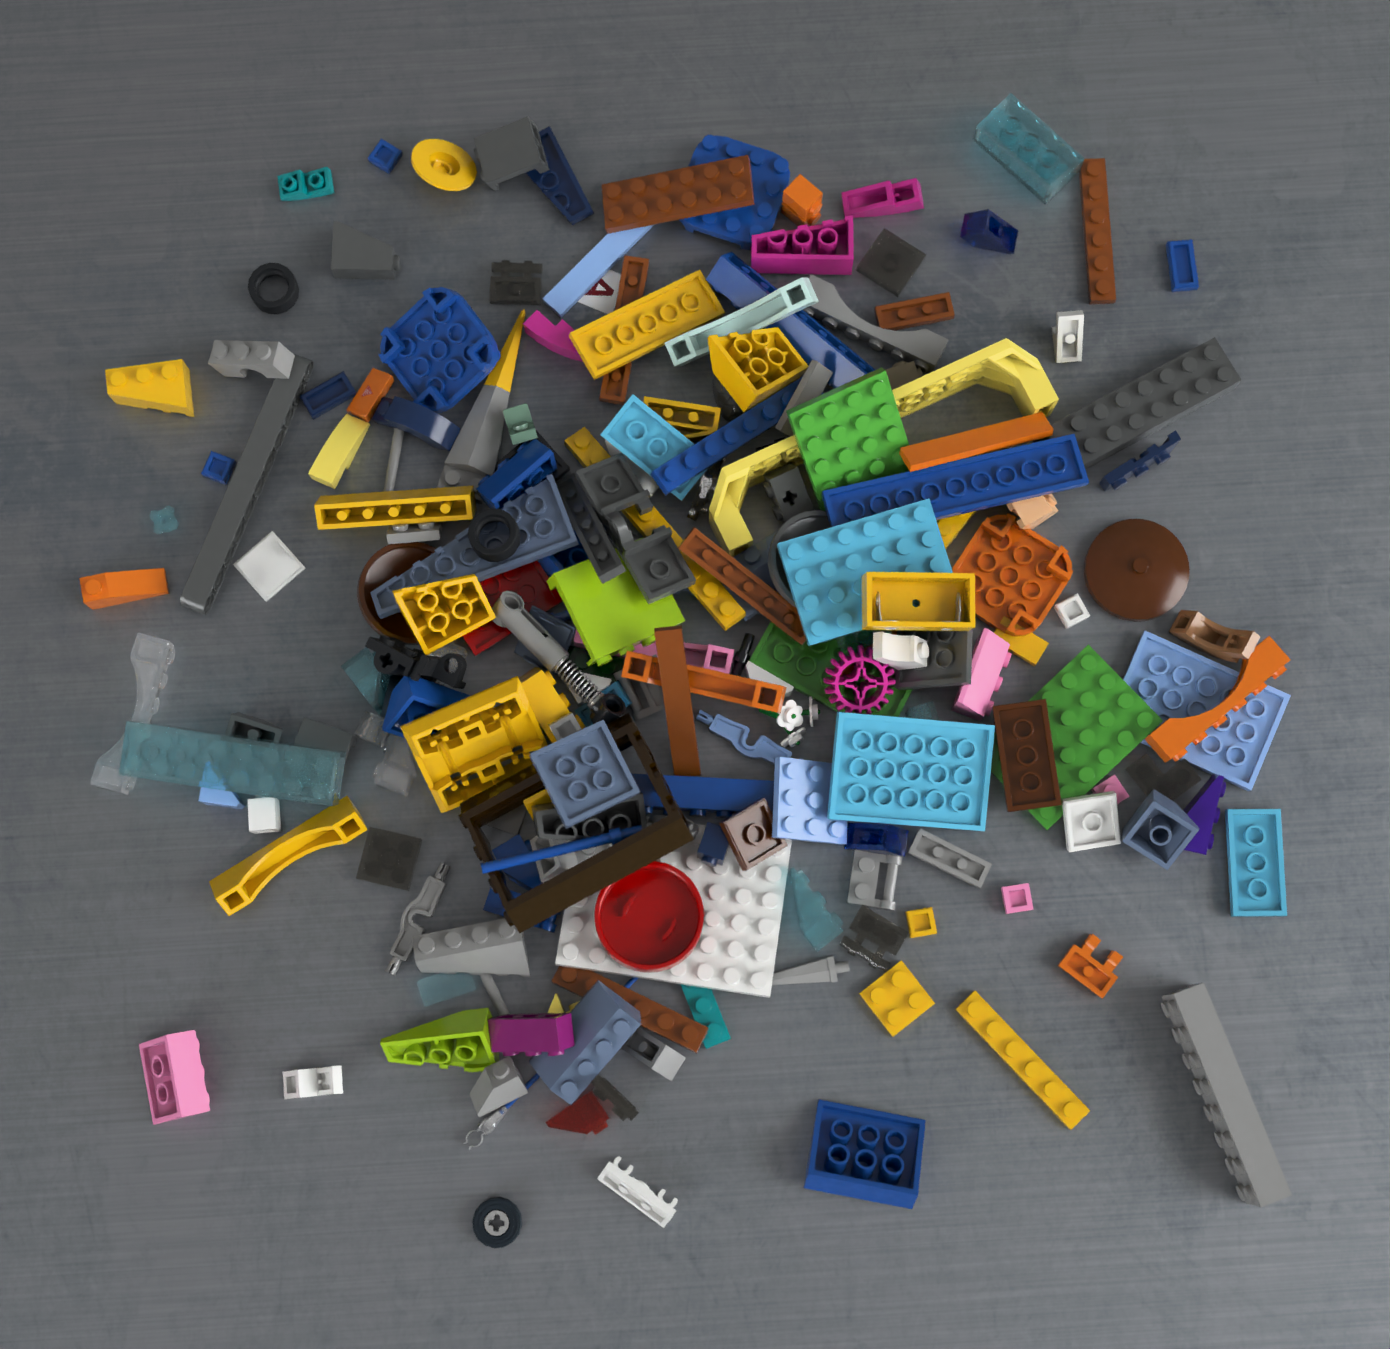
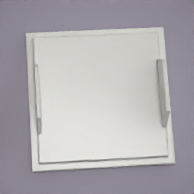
M273 531L233 564L266 602L306 569Z

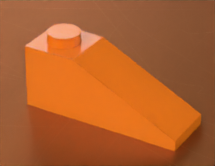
M164 568L106 572L79 578L83 603L92 610L169 594Z

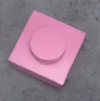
M1115 774L1091 789L1093 794L1114 791L1117 796V804L1130 797Z
M1029 883L1001 887L1005 914L1034 910Z

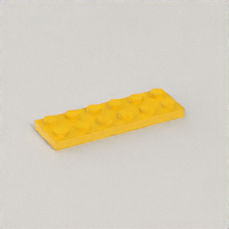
M697 270L570 332L569 338L595 380L664 346L665 342L722 317L725 311L701 270Z

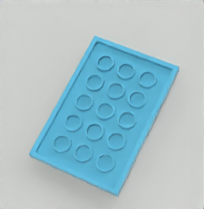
M929 498L777 543L808 646L862 630V576L866 572L953 573ZM913 600L912 605L914 607H918L919 602L917 600Z
M837 711L827 818L833 820L985 831L995 725Z

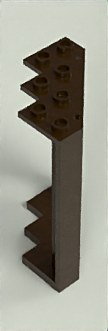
M630 713L608 723L607 727L620 752L633 745L668 816L516 898L513 897L507 887L505 874L502 869L489 872L490 879H488V882L494 893H498L505 909V912H503L504 917L510 927L515 925L519 933L694 840L685 816L674 799L667 781L657 766L651 750ZM533 764L460 803L461 814L458 815L464 828H468L475 844L473 847L474 852L480 861L488 862L495 860L492 855L490 842L481 827L523 805V800L545 789Z

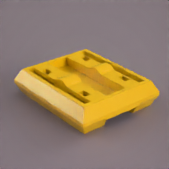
M518 676L400 726L441 813L459 807L460 803L531 766L533 763L529 757V752L539 750L548 745ZM496 702H499V703H503V702H504V704H501V705H499V706H497V707H494V705H495ZM433 729L441 730L431 735ZM522 745V749L515 752L512 751L514 747ZM523 753V758L519 759L518 756H516ZM509 758L512 759L513 762H511L508 765L502 766V761H505ZM460 772L461 775L451 778L452 774ZM477 773L479 776L478 778L468 780V777L472 774ZM461 780L462 784L457 786L456 781Z

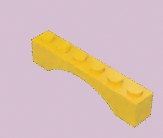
M345 796L210 880L209 883L216 901L227 915L231 916L253 902L263 887L294 861L321 848L346 844L368 829L359 811L349 797Z

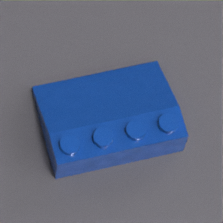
M818 1099L804 1188L913 1209L919 1190L926 1120Z

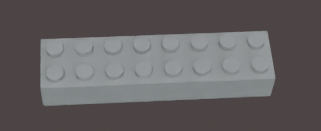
M1204 982L1191 984L1162 995L1161 997L1164 1001L1161 1002L1162 1010L1167 1018L1170 1017L1174 1028L1171 1029L1173 1037L1178 1044L1181 1043L1184 1064L1188 1070L1191 1069L1195 1077V1080H1193L1194 1088L1199 1096L1202 1095L1206 1106H1203L1205 1115L1210 1122L1213 1121L1217 1131L1214 1132L1216 1142L1220 1148H1224L1228 1157L1225 1159V1163L1229 1172L1232 1175L1234 1174L1237 1179L1238 1185H1236V1190L1240 1199L1246 1201V1204L1264 1207L1292 1196Z

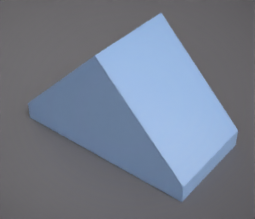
M211 761L205 764L199 802L206 805L235 809L246 807L218 766Z

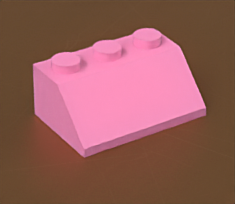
M984 628L972 651L971 685L959 686L951 711L981 721L985 715H990L994 705V701L990 700L993 691L998 692L1003 677L999 676L1002 667L1007 668L1012 653L1008 652L1010 644L989 629Z
M195 1030L168 1034L139 1044L153 1125L210 1111V1098L206 1091L205 1071L201 1064L200 1044Z

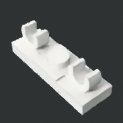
M620 1156L616 1157L612 1163L609 1161L597 1179L664 1228L676 1212L674 1207L678 1199L674 1198L671 1203H666L663 1201L665 1189H662L656 1196L645 1182L630 1177L633 1166L630 1165L627 1170H621L618 1167V1163L621 1160Z

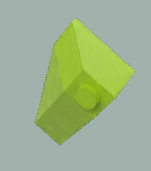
M489 1007L463 1010L382 1038L380 1041L388 1062L421 1066L424 1062L439 1064V1068L448 1069L449 1065L464 1067V1071L480 1072L499 1061V1052H491L488 1019L493 1017Z

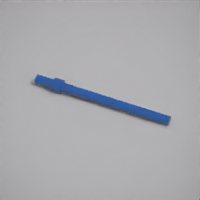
M638 825L621 830L618 827L610 829L609 833L480 863L482 873L485 874L610 843L614 845L642 830V826Z

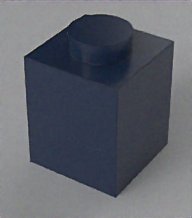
M707 822L697 852V858L701 859V863L711 867H716L717 864L723 866L729 843L721 826Z

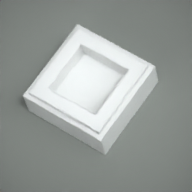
M1078 593L1054 606L1066 629L1090 617Z

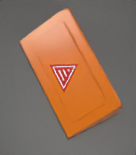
M372 368L346 411L369 423L382 397L386 396L395 382L393 376Z

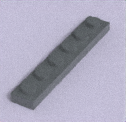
M575 473L557 481L556 485L569 520L602 584L625 572L626 570L577 481Z

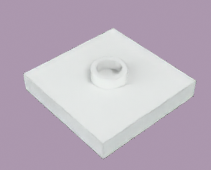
M1114 791L1062 799L1066 848L1068 852L1121 844L1117 796Z

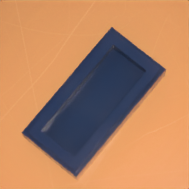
M343 371L299 397L314 420L356 395V391Z

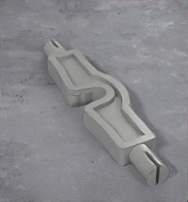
M440 862L434 877L428 876L417 899L413 900L405 908L400 921L401 931L390 950V955L393 957L385 970L386 972L395 976L402 961L407 962L413 952L412 936L422 935L425 932L423 927L414 922V916L421 914L431 918L434 915L439 899L446 887L443 880L451 868L450 866Z

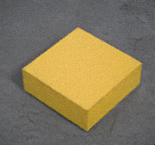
M932 907L905 912L910 938L937 934Z

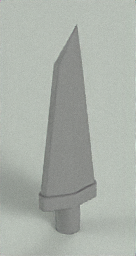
M830 955L822 959L774 972L772 985L838 982L837 973L850 971L848 961L835 963L834 956Z

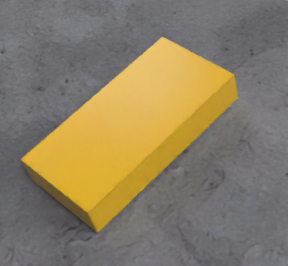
M1004 616L1000 623L1008 627L1011 620ZM1016 624V625L1014 626V628H1016V630H1024V629H1025V628H1023L1022 626H1020V625H1018V624ZM998 628L994 631L996 635L1010 644L1009 652L1034 667L1049 644L1033 633L1026 636H1011Z

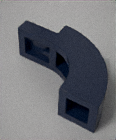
M394 396L393 399L382 397L372 418L378 424L406 431L422 439L432 447L447 451L451 450L461 429L436 412L397 396Z

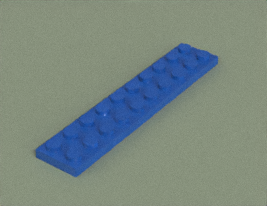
M1070 434L912 472H903L822 491V498L830 527L928 498L930 499L935 518L939 520L1086 486L1089 483V479L1075 434Z

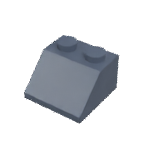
M1153 789L1123 827L1122 842L1168 870L1199 831V827L1174 801Z

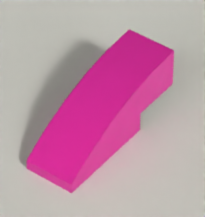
M917 178L894 184L889 180L841 193L844 215H853V218L893 215L924 209L921 185Z
M536 310L523 323L525 333L537 343L564 357L583 362L569 338L570 332L574 331V329L563 319L555 326Z

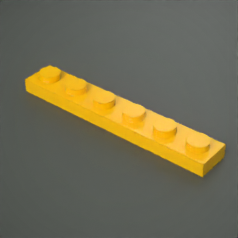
M975 990L955 1008L960 1016L1069 1130H1072L1090 1112L1084 1103Z

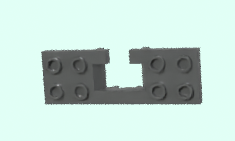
M623 453L576 471L575 477L648 604L695 584L696 579L671 537L672 530L670 527L660 526L653 529L650 536L636 542L633 540L632 532L628 530L627 524L619 511L635 505L641 516L652 511L653 505L649 500L650 493L648 489L644 490Z

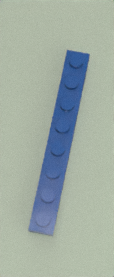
M802 377L653 470L650 475L665 496L777 425Z

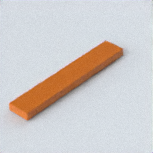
M1043 412L901 447L899 455L908 470L912 472L1050 437L1053 435L1054 429Z

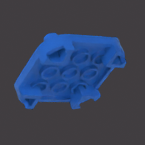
M706 135L694 150L688 167L748 155L751 164L755 205L680 219L681 223L685 226V230L694 233V230L739 244L741 245L740 249L750 250L752 235L771 232L774 228L783 202V191L789 186L790 170L788 161L772 151L735 139Z
M438 287L428 288L423 291L422 294L424 296L393 326L383 329L380 334L382 336L380 344L381 353L378 355L382 363L390 367L414 399V403L436 413H442L454 407L490 374L496 363L500 360L501 353L498 350L494 337L466 300L457 291Z

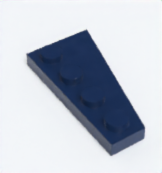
M549 126L539 131L549 171L540 174L536 169L526 172V174L564 217L574 225L593 215L594 212Z

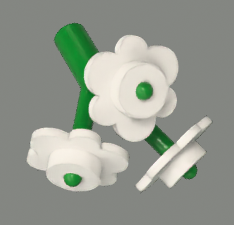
M812 696L809 697V709L803 710L801 706L796 705L794 700H787L784 706H782L781 713L759 709L760 713L777 719L778 726L783 727L789 736L780 743L783 747L788 745L794 747L803 741L804 737L802 735L806 733L805 727L798 729L796 732L792 731L794 726L799 727L802 725V715H810V726L813 727V720H818V714H820L818 704H813Z

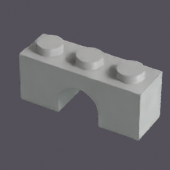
M214 340L208 364L225 377H246L248 369L260 372L267 378L289 379L295 355L280 342Z

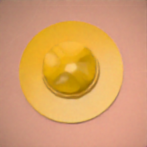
M426 139L416 144L411 153V163L416 173L427 183L437 188L448 191H460L467 189L475 181L477 168L473 159L465 150L454 143L441 139Z

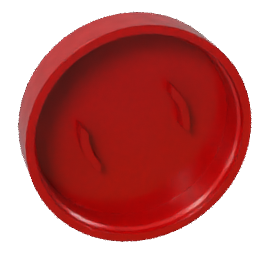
M654 861L601 889L595 905V926L603 948L620 965L638 972H660L681 963L696 947L703 929V902L698 889L686 874L672 865Z

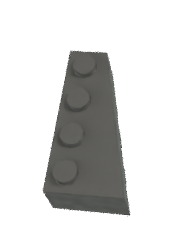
M641 791L638 795L567 829L553 802L532 805L535 832L539 838L575 841L609 833L610 829L618 827L620 830L641 825L642 829L647 827L644 798Z

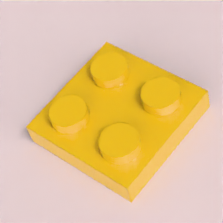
M902 960L859 993L892 1037L935 1004Z

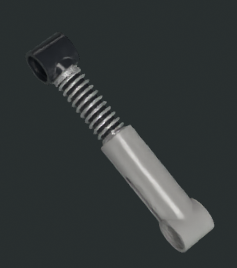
M504 591L492 607L496 616L492 621L498 626L506 627L550 672L555 671V673H558V676H561V680H565V683L571 686V690H574V693H578V696H581V700H584V703H587L590 708V718L593 724L604 719L607 725L620 718L626 710L623 700L615 694H604L601 690L597 691L598 686L594 688L595 683L590 684L591 680L587 681L588 676L584 678L585 673L580 674L581 670L577 671L578 666L574 667L575 663L571 664L572 660H567L569 653L524 608L525 604L521 596L513 591Z

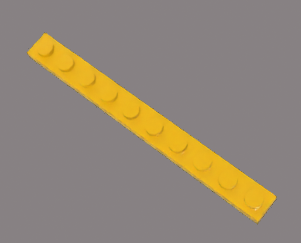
M583 427L564 440V445L584 468L611 457L586 427ZM635 505L621 510L644 538L650 536L653 529L665 525L666 528L670 527L672 530L671 537L677 548L683 541L654 506L652 511L641 516ZM680 551L696 579L695 584L687 588L722 629L726 631L743 619L746 612L724 586Z

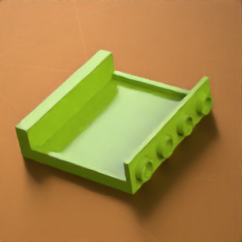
M616 548L615 551L626 571L603 584L590 559L553 573L546 581L550 590L557 588L591 657L586 663L587 666L595 663L598 666H602L613 660L611 656L618 653L621 657L625 656L627 651L633 652L635 650L634 646L639 644L646 647L656 642L655 628L679 626L685 622L672 594L651 604L647 603Z

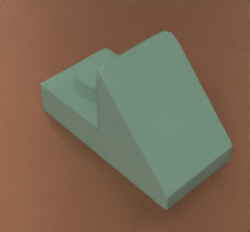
M527 403L503 410L513 445L538 438Z

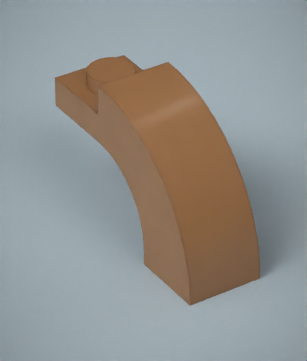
M1180 610L1169 630L1172 635L1193 648L1213 657L1238 663L1240 658L1249 659L1260 639V636L1254 631L1227 628L1209 620L1200 612L1191 610Z

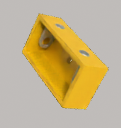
M866 572L862 576V630L970 631L975 628V573ZM913 600H917L919 602L918 607H914L912 605Z

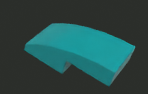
M328 167L306 173L299 169L277 176L280 199L282 201L310 199L334 193L332 172Z

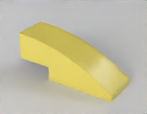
M346 414L333 430L308 473L311 479L336 489L345 469H349L370 427V423Z

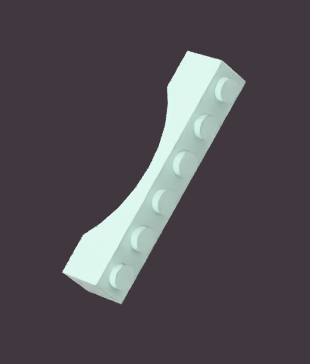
M802 277L738 311L688 331L664 344L674 367L684 366L710 353L707 340L709 335L722 337L733 332H738V334L750 333L752 330L767 327L819 301L809 278Z

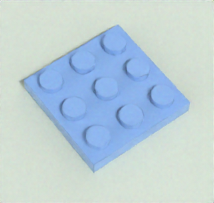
M787 757L775 758L772 838L838 845L847 844V821L827 818L832 763Z

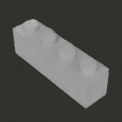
M505 918L412 936L415 963L421 973L456 974V972L470 973V975L488 973L496 974L497 976L514 974L521 975V977H531L524 931L519 933L515 925L510 927Z

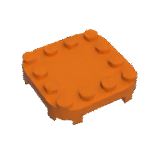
M1007 513V515L987 517L952 567L953 573H975V617L994 629L998 628L1011 636H1026L1033 633L1041 625L1069 582L1073 573L1072 562L1068 555L1069 551L1062 545L1058 547L1031 529H1020L1014 515ZM1004 616L1011 620L1008 627L1000 623ZM1016 624H1018V625L1022 626V627L1025 628V629H1024V630H1016V628H1014V626H1015Z

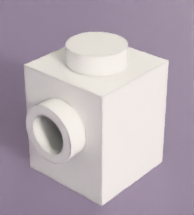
M260 793L255 795V799H247L250 832L254 834L281 832L279 799L272 797L271 793Z

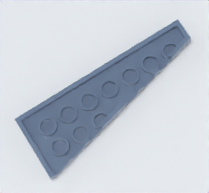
M547 475V479L534 487L527 488L524 494L512 502L509 500L503 504L504 507L501 509L508 512L515 519L521 534L520 545L512 556L500 562H489L480 558L470 544L468 527L456 535V539L444 547L440 546L435 549V553L422 561L418 560L412 564V568L398 577L394 576L370 592L379 618L382 619L401 612L393 596V590L475 574L480 582L579 545L553 475ZM493 522L486 525L479 534L480 543L490 549L501 547L509 538V528L502 522Z

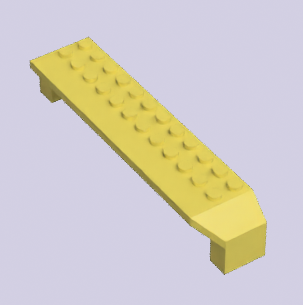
M1007 338L892 390L901 418L976 384L1011 395L1023 417L1043 412L1045 417H1048L1059 400L1038 359ZM794 435L722 467L709 507V525L720 547L730 556L735 557L753 546V538L740 514L748 488L765 481L763 474L790 462L796 466L804 463Z

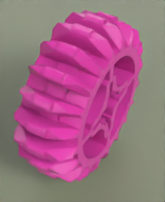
M858 645L857 653H854L851 646L847 647L848 655L846 656L842 651H839L838 656L841 658L839 661L834 658L830 659V662L835 666L834 669L830 667L825 668V672L832 676L823 678V682L830 685L824 689L826 694H832L829 698L830 703L837 702L836 709L838 711L845 707V712L850 713L853 712V709H855V713H862L864 709L866 714H871L870 708L873 706L877 711H880L881 707L878 703L880 701L885 704L889 702L884 696L885 693L889 695L894 693L891 688L887 687L896 683L894 678H889V676L895 673L893 668H887L889 664L873 659V648L870 646L865 653L862 645ZM864 661L874 664L878 668L880 677L866 674ZM854 663L852 672L840 677L843 670L848 665ZM861 673L865 681L860 682V686H857L854 681L859 679ZM839 685L852 688L855 700L845 698L840 693ZM877 688L870 697L865 699V693L868 689Z

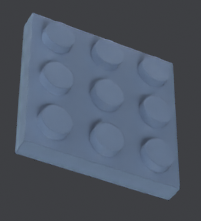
M604 719L529 755L566 829L640 793Z

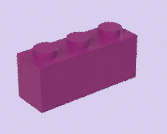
M571 1013L502 1014L488 1019L491 1052H503V1056L518 1055L519 1052H525V1056H536L542 1054V1052H548V1056H558L564 1054L565 1049L575 1046Z

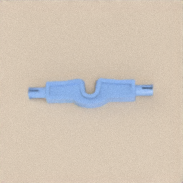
M700 710L696 717V720L710 726L709 731L729 741L738 753L747 758L763 759L774 766L776 757L792 758L791 751L779 746L764 735L759 736V739L753 746H748L746 739L750 729L720 714H716L713 717Z

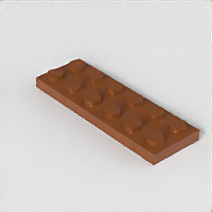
M748 155L602 184L605 230L608 234L755 205L751 164Z

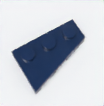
M1176 430L1167 435L1168 438L1160 447L1153 444L1139 455V460H1136L1135 457L1131 458L1106 474L1099 483L1103 490L1107 491L1110 488L1117 490L1127 483L1126 479L1134 475L1138 478L1149 471L1148 466L1155 462L1157 465H1160L1170 459L1171 456L1169 454L1181 440Z

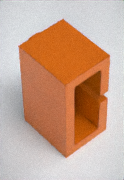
M799 174L783 191L781 213L797 226L805 224L813 226L821 217L820 210L823 205V192Z

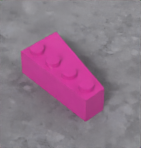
M853 215L845 216L843 220L833 221L832 219L822 221V224L807 226V224L797 226V229L789 231L781 229L752 235L751 268L757 273L851 275L854 261Z

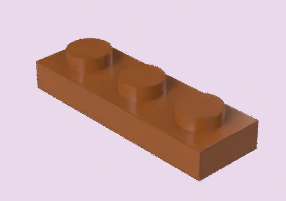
M949 292L875 306L874 309L878 327L894 331L951 320L955 317Z

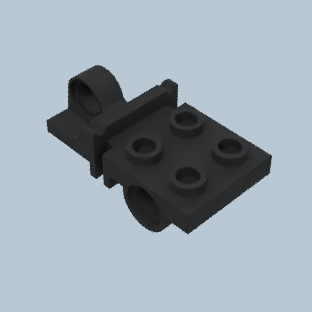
M381 635L380 638H368L365 647L376 652L374 666L379 672L410 677L414 681H419L420 677L434 683L436 680H439L453 688H465L466 683L462 680L467 663L463 656L454 653L445 654L442 658L429 656L419 649L413 648L412 650L405 647V642L394 637L390 639ZM451 658H455L458 662V668L453 673L449 672V660Z

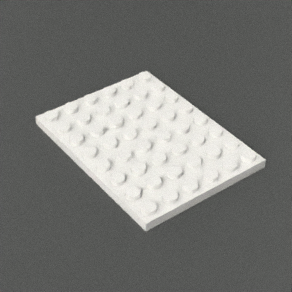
M646 816L647 827L652 824L648 822V819L650 818L648 816ZM696 824L699 829L695 840L655 860L672 865L686 874L694 883L701 896L704 908L703 929L692 953L678 965L660 972H638L620 965L609 956L598 938L594 915L596 901L600 892L598 891L564 909L555 965L770 998L792 840L785 839L787 847L747 871H742L730 845L723 866L717 864L716 867H711L701 863V859L697 858V852L706 825ZM612 843L575 852L578 864L611 847Z

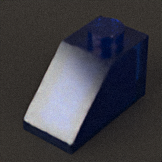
M989 209L964 214L960 234L962 239L975 248L1014 254L1018 236L1016 228Z
M848 823L847 844H845L844 849L905 857L909 830L890 824Z

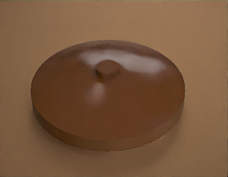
M1126 519L1105 528L1090 545L1084 561V578L1088 591L1094 601L1110 615L1126 621H1149L1164 615L1180 601L1189 581V561L1181 542L1164 526L1145 519Z
M421 542L389 544L377 551L364 566L357 586L358 603L365 620L379 635L390 639L391 637L397 638L405 642L406 645H418L401 612L382 619L379 618L370 592L394 576H400L412 568V564L418 560L422 561L435 553L436 548Z

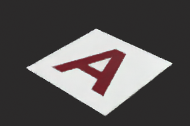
M609 270L578 302L606 314L613 312L616 306L621 274Z

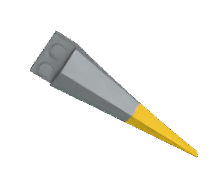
M524 309L520 312L500 352V360L487 377L444 462L445 465L437 488L474 485L476 503L483 505L487 504L479 497L476 488L479 487L478 483L482 478L487 475H493L497 470L505 423L503 410L508 407L525 319Z

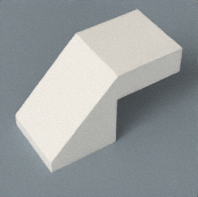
M341 1065L283 1072L284 1099L343 1093Z

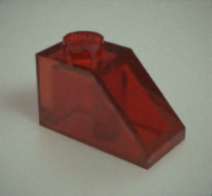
M592 1090L548 1120L546 1124L551 1128L588 1134L592 1131L596 1135L608 1127L606 1121L611 1117Z

